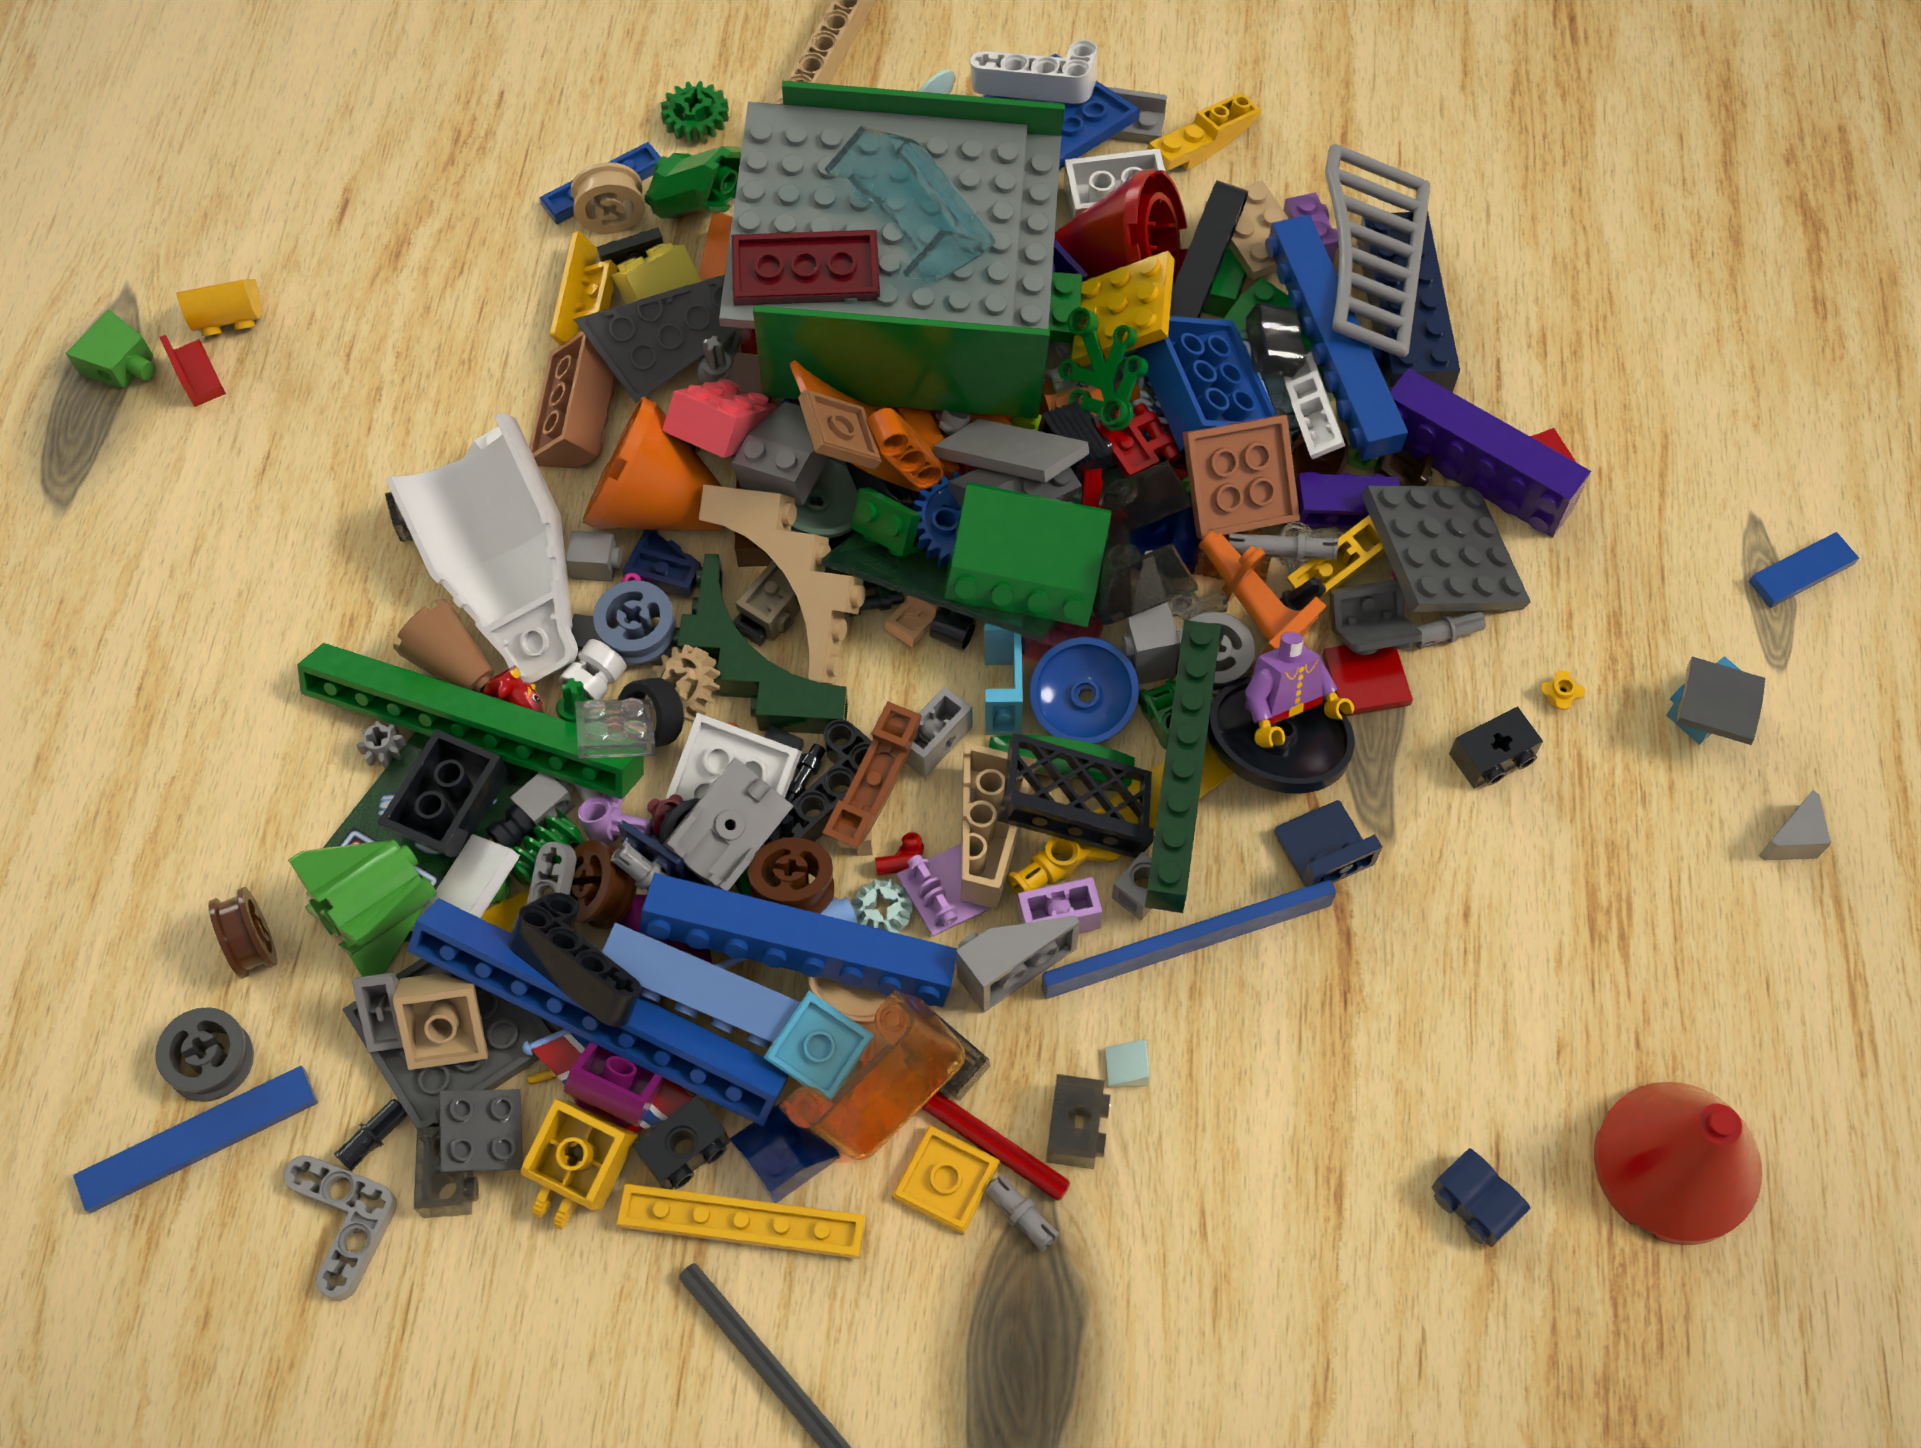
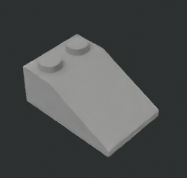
M784 401L747 434L732 461V465L741 487L754 491L779 493L794 497L795 504L803 506L829 456L815 453L801 406Z
M1153 551L1145 552L1128 619L1127 634L1122 635L1123 653L1131 661L1136 671L1139 685L1174 678L1180 648V640Z
M1076 916L990 928L980 935L973 933L963 939L958 945L959 949L956 950L957 978L983 1013H985L1077 949L1080 921Z

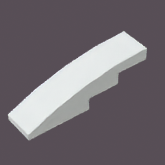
M1310 352L1279 365L1311 458L1315 459L1344 447L1345 443L1312 353Z

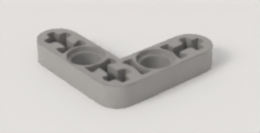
M303 1155L296 1157L290 1161L284 1172V1180L287 1186L300 1196L347 1214L316 1278L319 1291L326 1297L334 1301L346 1300L357 1290L395 1214L397 1207L396 1198L387 1187L311 1156ZM309 1169L317 1178L322 1179L321 1185L318 1186L309 1180L301 1182L297 1178V1174L299 1171L306 1172ZM338 1180H349L351 1183L350 1193L341 1200H333L330 1195L333 1184ZM362 1193L373 1200H377L381 1195L385 1205L382 1209L375 1208L372 1212V1209L365 1202L359 1200L360 1194ZM355 1232H366L368 1241L364 1249L356 1253L349 1252L347 1249L348 1238ZM340 1255H343L352 1262H357L355 1267L353 1268L348 1263L345 1266L343 1262L338 1260ZM342 1272V1276L347 1279L344 1286L336 1285L333 1290V1285L329 1282V1279L332 1275L339 1276Z

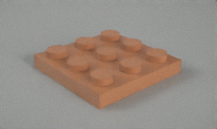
M1287 415L1183 432L1195 529L1198 539H1204L1211 531H1214L1217 535L1220 532L1222 535L1300 520Z

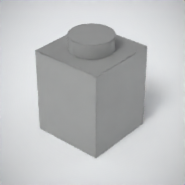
M571 531L566 555V564L571 578L613 582L615 569H620L622 564V549L617 548L613 534Z

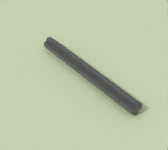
M695 1263L686 1267L679 1275L683 1285L820 1448H851L700 1267Z

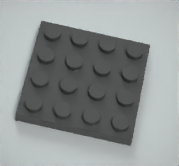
M1367 486L1361 493L1411 612L1523 610L1531 602L1484 498L1478 490L1472 487Z
M424 959L418 960L395 975L400 981L401 978L441 973L466 981ZM474 985L488 1050V1059L408 1070L403 1048L369 1053L417 1131L423 1137L440 1126V1123L436 1124L435 1110L436 1107H439V1091L494 1090L539 1060L534 1053L533 1055H526L522 1050L525 1041H528L530 1044L551 1035L539 1016ZM354 1001L342 1010L367 1048L357 1003Z

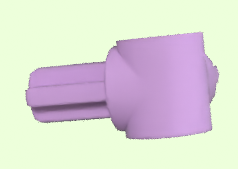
M602 794L601 797H593L586 800L578 809V817L589 840H597L606 845L613 843L621 836L618 825L622 820L647 836L651 834L652 824L646 818L624 815L620 806L625 797L619 799Z

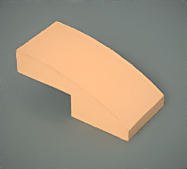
M927 572L925 576L932 577H922L917 582L920 583L914 584L907 591L906 601L885 621L884 630L912 648L931 628L939 610L946 608L950 603L941 600L944 599L945 588L942 587H945V581L930 572Z

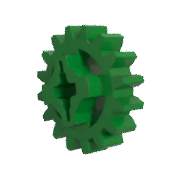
M699 81L696 86L686 82V88L682 89L679 86H675V94H665L666 101L661 102L663 125H666L668 133L675 132L676 139L679 140L683 136H687V141L692 142L694 137H698L703 142L704 135L708 134L714 138L716 137L715 129L722 131L725 129L724 122L729 121L728 102L724 98L722 90L715 92L713 84L705 88L702 81Z

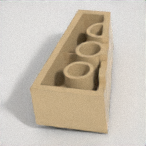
M964 742L962 766L961 900L998 909L1021 828L997 821L998 808L1003 803L1008 752ZM1020 756L1028 767L1036 763V759ZM1023 777L1016 781L1015 791L1030 795L1032 787Z

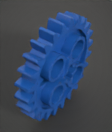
M957 471L953 472L952 480L960 477ZM944 475L938 484L927 488V491L920 490L918 500H915L913 510L921 514L915 536L918 538L917 548H927L926 559H931L935 556L939 557L937 565L939 568L950 561L961 507L947 487V483L951 480H948Z

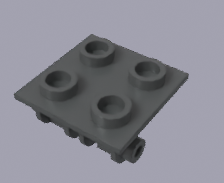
M520 1089L439 1091V1107H436L435 1122L436 1124L440 1123L441 1172L521 1170L523 1151Z

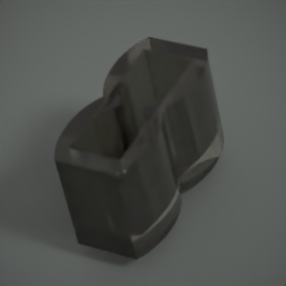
M1257 302L1246 316V333L1251 343L1253 368L1256 372L1294 377L1298 370L1304 366L1307 358V351L1300 338L1301 322L1298 320L1297 313L1294 308Z

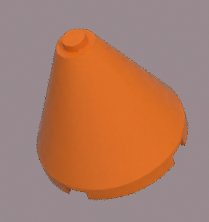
M642 397L627 422L610 461L607 462L584 513L582 523L594 529L719 532L723 527L722 525L699 520L703 485L723 486L688 442L662 431L666 414L656 402Z

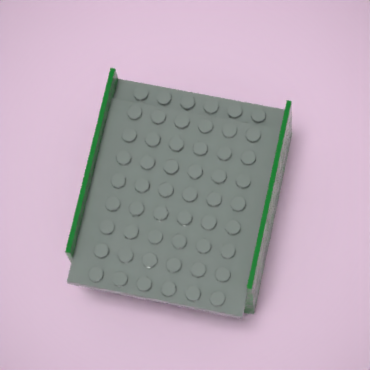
M783 80V104L748 102L719 322L720 326L755 329L762 395L774 398L798 399L801 392L790 367V363L796 360L806 370L826 384L867 405L934 411L948 410V412L1038 419L1049 341L1073 343L1074 336L1076 335L1069 331L1067 320L1070 313L1080 307L1082 275L1052 272L1061 135L1065 104ZM877 230L880 297H877V300L857 301V298H845V302L734 306L731 235Z

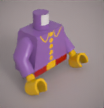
M1287 632L1282 634L1279 648L1264 653L1257 658L1252 679L1245 691V708L1251 712L1254 723H1258L1260 727L1255 733V742L1263 748H1272L1273 745H1283L1285 742V734L1282 728L1271 727L1272 724L1321 705L1324 696L1327 699L1324 706V712L1327 717L1342 720L1339 708L1345 714H1352L1354 712V705L1351 700L1338 698L1335 690L1338 688L1319 654L1303 645V637L1298 633Z

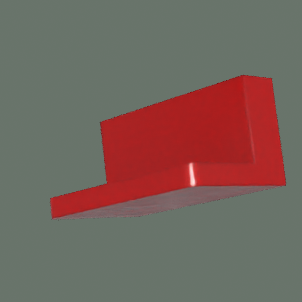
M166 334L159 337L178 379L194 407L226 394L200 339L174 349Z

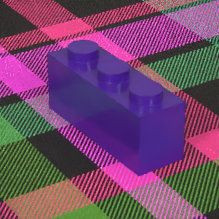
M1317 472L1299 473L1295 482L1300 520L1293 522V528L1351 529L1369 515L1361 496L1367 486H1400L1399 478L1385 477L1380 474L1356 476L1349 473L1337 475L1318 474Z

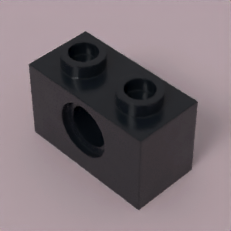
M697 1095L632 1146L638 1157L663 1189H672L673 1187L679 1189L693 1178V1171L703 1163L707 1162L710 1164L719 1159L727 1150L726 1145L730 1143L725 1129ZM685 1139L694 1141V1146L688 1153L676 1154L674 1152L676 1145L680 1141Z

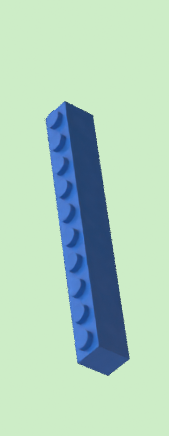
M440 898L416 920L407 952L740 1116L764 1126L780 1098L789 1075L762 1056L641 997H638L628 1024L622 1027L608 1026L595 1018L514 954L508 946L511 933Z

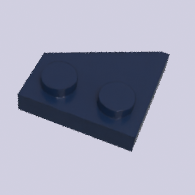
M644 530L625 564L622 574L624 577L628 573H636L642 581L654 584L662 591L689 598L696 585L697 568L701 567V563L690 554L684 553L681 547L672 539L666 541L658 534V530Z

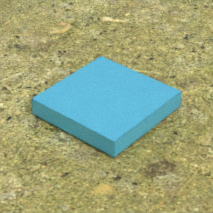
M808 991L763 1058L828 1102H831L875 1035Z

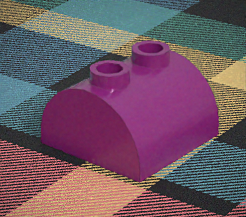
M590 1042L570 1069L564 1086V1093L574 1097L575 1103L583 1109L592 1110L598 1108L611 1114V1120L619 1126L628 1127L634 1125L638 1127L649 1111L664 1078Z

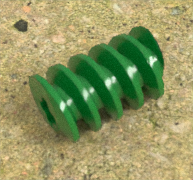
M555 808L559 819L551 815H547L544 818L548 830L541 826L533 828L537 840L529 836H525L522 839L526 851L517 846L512 848L520 856L510 874L525 888H527L528 884H531L536 858L544 844L559 842L571 846L570 844L573 842L578 845L585 842L579 829L557 808ZM553 855L552 863L560 864L561 857Z

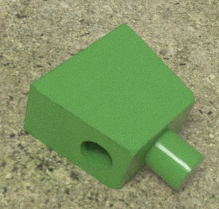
M107 310L66 352V355L79 374L118 388L127 387L136 376L147 381L153 377L156 371L155 364L151 362L153 353L143 337L110 310Z

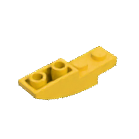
M1240 92L1198 111L1193 123L1149 142L1147 150L1160 149L1166 171L1180 165L1187 171L1202 163L1236 139L1261 115L1262 110Z

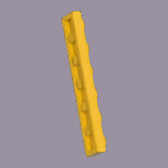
M625 1184L617 1225L619 1228L860 1259L866 1216L863 1214Z

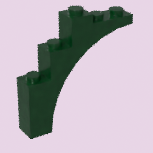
M705 554L703 567H698L696 573V586L700 588L699 597L693 598L692 615L682 614L680 628H674L673 647L682 650L684 645H689L709 653L708 656L716 660L713 668L720 671V676L714 679V683L720 686V696L751 698L750 714L751 717H756L759 731H768L771 725L785 732L824 734V730L830 722L838 719L847 720L849 705L847 687L818 683L791 674L768 661L748 644L733 624L723 601V570L719 554Z

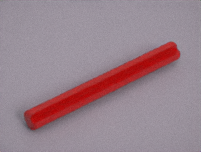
M908 1074L900 1083L899 1092L901 1095L989 1155L999 1159L1002 1164L1055 1200H1061L1070 1187L1068 1179L915 1075Z

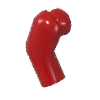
M914 832L906 833L902 837V845L895 855L875 857L877 876L895 874L909 868V859L916 855H923L924 844L922 843L921 836Z

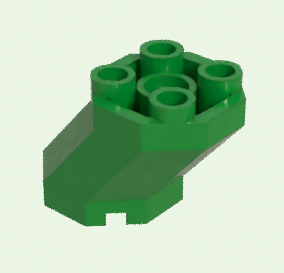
M721 146L693 156L689 153H673L669 158L662 156L655 164V172L644 197L645 203L651 207L652 213L662 219L680 218L703 210H707L710 213L727 212L731 207L727 203L732 198L735 199L742 149L738 146Z

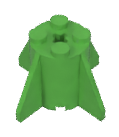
M394 839L305 850L288 859L307 890L306 895L312 898L309 900V904L305 906V909L309 914L321 921L330 935L335 934L337 937L341 935L344 941L338 945L348 954L362 977L385 974L424 907L430 903V899L437 895L431 882L425 876L420 878L414 866L418 864V861L413 852L406 845L400 847Z

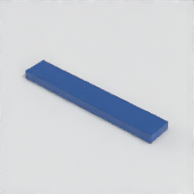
M299 1066L74 1174L73 1177L85 1211L91 1214L318 1104L306 1070Z

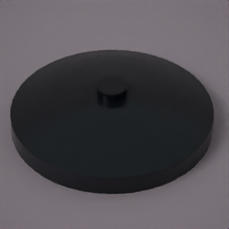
M1252 676L1230 683L1217 694L1210 709L1208 739L1212 749L1222 763L1242 779L1267 790L1302 794L1319 791L1332 785L1346 771L1354 752V732L1347 716L1340 708L1339 713L1342 716V720L1327 717L1324 712V706L1327 701L1325 696L1321 705L1272 724L1271 727L1282 728L1285 734V742L1283 745L1263 748L1255 742V733L1260 728L1259 724L1254 723L1251 712L1245 708V691Z

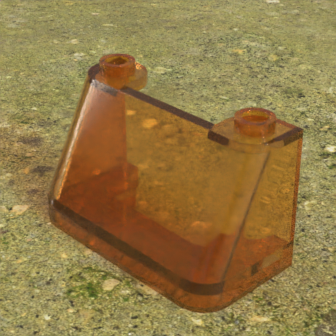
M897 990L879 1006L874 1018L875 1027L887 1044L831 1100L818 1088L806 1086L794 1091L779 1106L798 1127L851 1159L863 1160L875 1155L964 1064L965 1049L960 1040L921 998Z

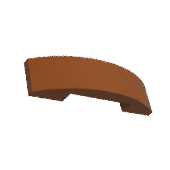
M887 701L871 733L873 740L843 801L838 800L822 832L824 836L855 849L860 847L882 812L899 778L922 718L921 714Z

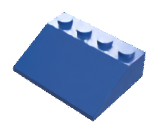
M1170 316L1168 338L1136 348L1139 357L1144 358L1148 363L1146 374L1180 451L1185 452L1183 432L1277 416L1234 321Z

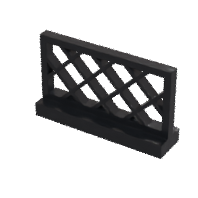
M1013 733L1009 738L1003 803L998 808L997 821L1137 858L1141 852L1147 850L1154 839V829L1149 828L1152 772ZM1019 748L1031 751L1038 761L1028 767L1019 756ZM1056 758L1065 760L1073 771L1063 777L1052 761ZM1042 766L1055 781L1045 788L1033 774L1035 770ZM1090 768L1100 770L1108 781L1098 786L1087 770ZM1077 776L1090 791L1081 797L1078 796L1068 783V781ZM1024 777L1036 793L1029 795L1015 791L1016 781ZM1130 778L1140 781V792L1133 796L1121 780ZM1110 786H1113L1124 800V802L1116 807L1103 793ZM1059 787L1071 803L1065 805L1055 802L1049 792ZM1095 797L1106 813L1098 814L1091 812L1084 802ZM1129 806L1138 817V824L1127 822L1119 811Z

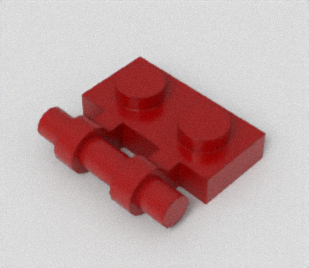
M1144 403L1134 407L1133 412L1136 417L1121 431L1107 429L1101 420L1095 422L1096 429L1100 435L1110 440L1113 447L1112 459L1128 482L1159 469L1160 460L1157 455L1164 456L1169 464L1175 463L1180 458V454L1175 448L1176 442L1170 434L1164 433L1159 425L1160 419L1154 411H1149ZM1141 432L1148 433L1152 441L1147 442Z

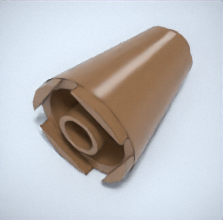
M438 599L434 602L439 606L431 611L426 606L420 609L398 633L397 636L402 641L400 645L394 643L393 648L401 657L444 682L483 694L487 682L494 675V670L453 606L446 599Z

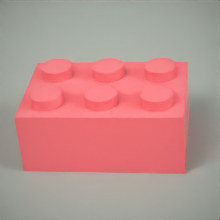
M719 379L717 382H704L703 385L698 386L689 385L688 388L673 392L662 431L717 456L727 458L737 454L747 434L777 409L778 406L768 403L769 398L757 392H749L748 394L739 390L737 383L727 379Z

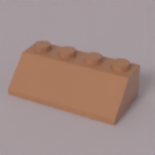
M583 331L550 352L529 445L538 466L579 469L590 461L596 460L601 454L603 448L601 440L603 430L608 423L607 410L614 394L612 386L615 375Z

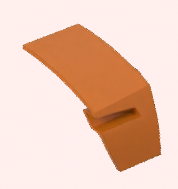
M796 360L790 363L801 393L805 389L864 407L868 419L867 423L874 436L882 462L875 470L853 464L858 468L890 483L916 492L920 490L927 491V488L938 484L943 475L948 480H952L954 471H957L962 476L967 474L968 470L974 471L979 468L940 459L935 456L934 445L951 436L943 432L938 426L940 421L935 416L937 411L897 408L898 414L891 408L877 409L834 389L806 370ZM969 413L970 420L968 424L979 418L1012 425L1007 416Z

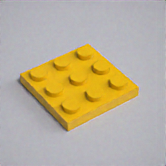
M1169 251L1150 256L1144 260L1082 282L1080 307L1091 310L1097 315L1099 327L1096 334L1105 359L1108 358L1114 342L1113 333L1120 325L1129 326L1137 332L1136 343L1131 348H1126L1125 352L1168 338L1175 260ZM1128 332L1124 333L1122 337L1123 342L1127 339ZM1076 335L1073 340L1071 360L1084 367L1090 365L1091 361L1082 337Z

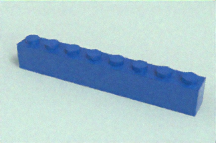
M1310 214L1273 222L1269 237L1265 241L1267 254L1270 258L1273 257L1276 263L1279 282L1285 284L1287 288L1290 307L1293 311H1297L1300 318L1301 332L1305 338L1308 337L1311 343L1314 362L1322 368L1325 387L1329 393L1332 392L1336 400L1337 414L1339 419L1346 423L1349 430V442L1352 448L1357 449L1362 461L1401 452L1408 431L1370 346L1339 334L1332 328L1338 275ZM1349 311L1347 321L1360 326L1355 313Z
M658 873L653 874L642 909L639 926L640 933L648 934L655 939H668L687 944L695 949L705 948L725 953L732 958H745L764 963L772 968H785L801 972L808 977H821L841 982L848 987H862L878 991L885 996H898L917 1001L925 1006H938L942 1008L951 989L956 963V950L958 949Z

